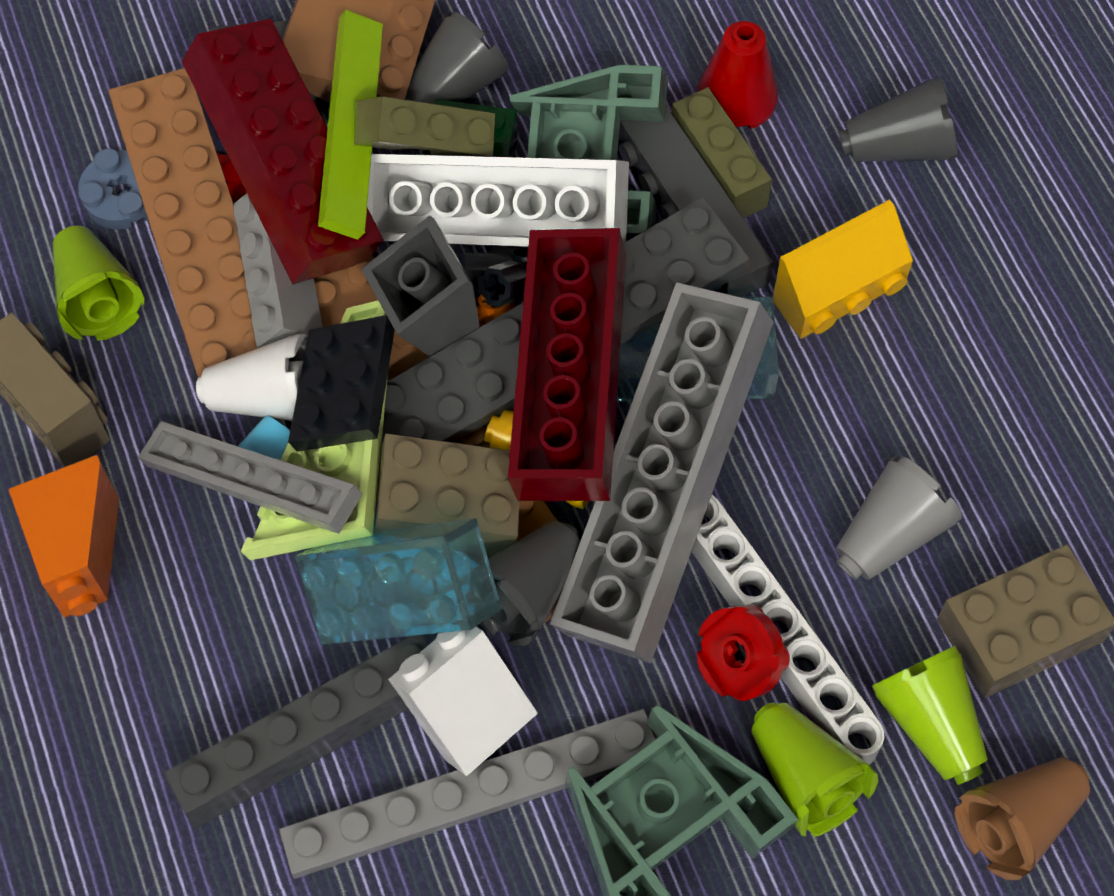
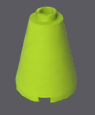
M70 226L60 231L53 240V261L57 317L64 331L75 339L83 340L82 335L95 336L97 341L107 340L124 333L138 320L139 314L137 311L141 303L144 306L145 298L140 285L89 228L85 226Z
M952 646L872 685L877 699L944 780L954 777L957 785H960L984 773L980 764L986 762L988 758L962 656L956 646Z
M772 702L763 706L755 714V723L751 729L752 735L781 798L798 818L794 826L801 836L806 837L807 830L816 837L837 828L858 811L853 803L862 793L867 799L872 796L879 782L878 774L872 766L790 704H776Z

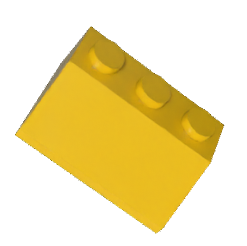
M889 199L780 257L772 301L800 339L813 332L821 334L834 325L837 319L848 313L856 315L865 310L872 300L883 294L891 296L907 284L913 259L895 205Z

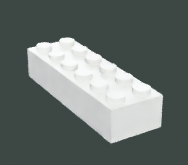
M372 154L367 208L384 241H398L428 216H432L449 244L528 246L530 230L619 228L623 243H625L629 162L590 159Z

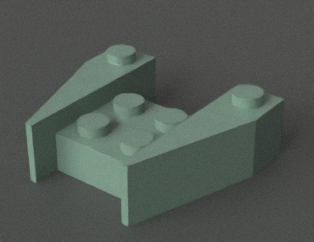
M616 65L510 95V103L517 110V113L520 116H531L527 158L617 160L620 120L665 121L668 80L662 66ZM628 190L626 242L655 225L657 203L649 191Z
M659 705L651 709L647 724L657 735V739L592 787H589L574 766L568 770L565 781L603 896H671L653 870L720 819L751 859L790 831L798 821V818L766 778Z

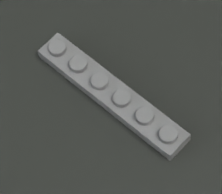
M162 421L138 456V459L147 467L338 534L363 494L354 484Z

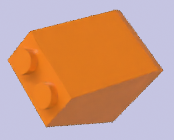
M98 455L9 488L8 490L40 581L63 617L87 614L93 611L97 604L107 601L119 497Z

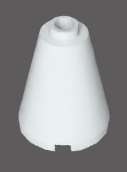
M294 334L204 368L201 377L196 382V392L199 401L205 403L210 411L257 417L270 416L273 419L292 421L307 340H304L306 334Z

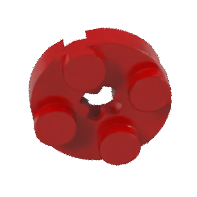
M755 604L719 609L710 614L700 627L698 637L703 636L701 642L702 651L696 652L698 667L710 688L723 697L730 695L738 699V701H747L763 696L776 686L782 671L789 665L790 655L787 648L783 645L779 630L763 610ZM736 641L744 646L746 661L736 660L734 656L738 651L735 644Z

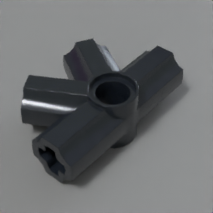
M493 245L489 253H465L464 270L473 283L474 293L482 294L487 305L498 307L517 300H524L528 249H521L517 246Z

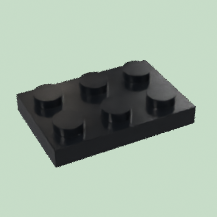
M387 315L309 330L288 443L297 452L378 439L395 331Z

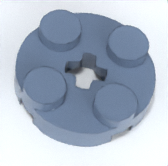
M107 148L99 151L95 155L94 161L83 171L78 184L79 198L90 218L95 223L110 229L132 227L131 222L138 221L143 217L147 221L148 217L127 150L115 151L114 149ZM120 184H127L131 189L130 191H122L118 196L115 195L114 187Z

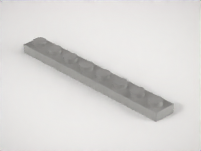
M642 709L484 761L468 776L456 770L280 828L279 831L291 874L296 879L566 789L567 772L573 766L586 782L608 775L655 740L652 729L647 724L646 713Z

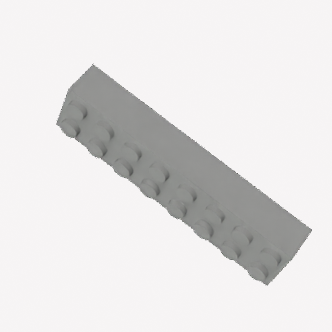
M676 282L613 452L610 501H595L550 622V625L567 636L648 663L652 662L773 325V320L760 302Z

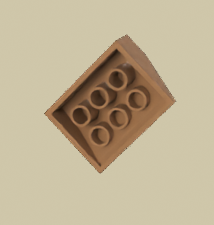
M296 0L282 40L308 91L330 103L339 16L347 9L383 24L377 97L405 100L435 0Z

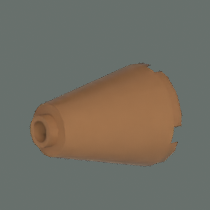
M1061 757L971 789L959 798L962 800L961 804L955 807L954 815L958 830L973 855L982 851L991 861L986 866L988 870L1006 880H1020L1033 870L1089 797V777L1081 765Z

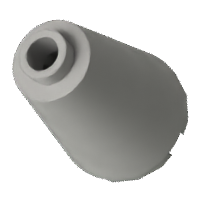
M894 455L888 461L838 543L836 551L840 557L836 560V563L852 579L857 580L862 576L866 580H870L956 525L962 519V512L952 497L945 503L943 502L941 495L937 491L941 485L931 475L910 459L902 456L899 460L898 456Z

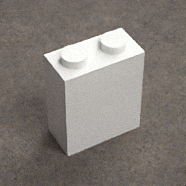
M463 618L441 629L432 643L419 654L407 658L401 664L399 671L388 679L445 761L465 776H468L538 714L483 630Z

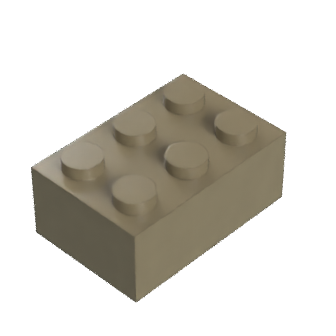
M11 312L0 320V395L63 468L88 458L110 441L103 426L108 422V419L96 404L99 402L98 398L83 380L77 383L70 375L72 372L70 366L56 350L52 353L48 351L44 346L46 343L44 337L30 321L23 325Z
M385 434L380 454L374 530L370 541L493 556L512 545L518 537L520 501L517 500L508 480L510 451Z
M1068 544L947 599L937 618L951 645L956 646L959 653H961L964 667L983 699L1103 643L1114 628V617Z

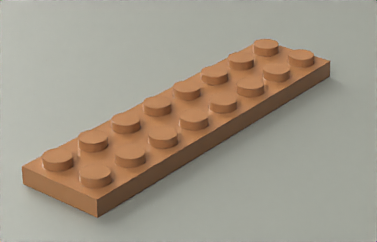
M185 68L112 88L108 92L196 374L199 378L204 368L257 349L233 202L197 92Z

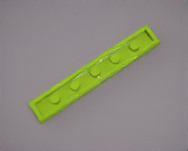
M345 9L339 16L318 226L358 240L365 233L372 147L354 145L357 101L377 97L383 24Z

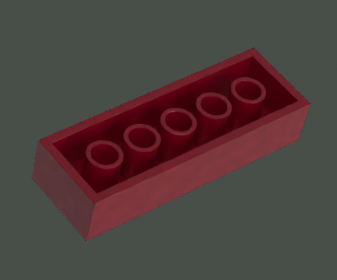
M272 19L198 33L181 62L292 284L353 267L366 261L384 241L368 208L365 233L358 240L318 226L328 129Z
M619 228L530 230L508 467V480L518 501H610L626 270V252Z

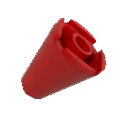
M749 21L733 23L726 29L697 87V92L707 87L710 89L735 127L749 125V129L759 127L770 119L778 99V89L765 33L760 26Z

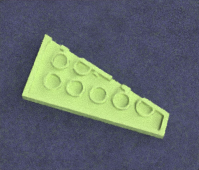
M379 301L347 308L340 324L384 316L386 313ZM387 382L378 439L298 452L288 443L281 458V461L354 484L363 493L340 533L326 530L260 506L257 516L261 521L253 538H246L241 549V553L249 560L373 536Z

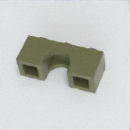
M707 87L672 103L671 114L741 216L745 218L768 207L772 179L710 89Z
M389 97L357 101L354 145L389 150L423 149L430 150V155L492 157L495 113Z

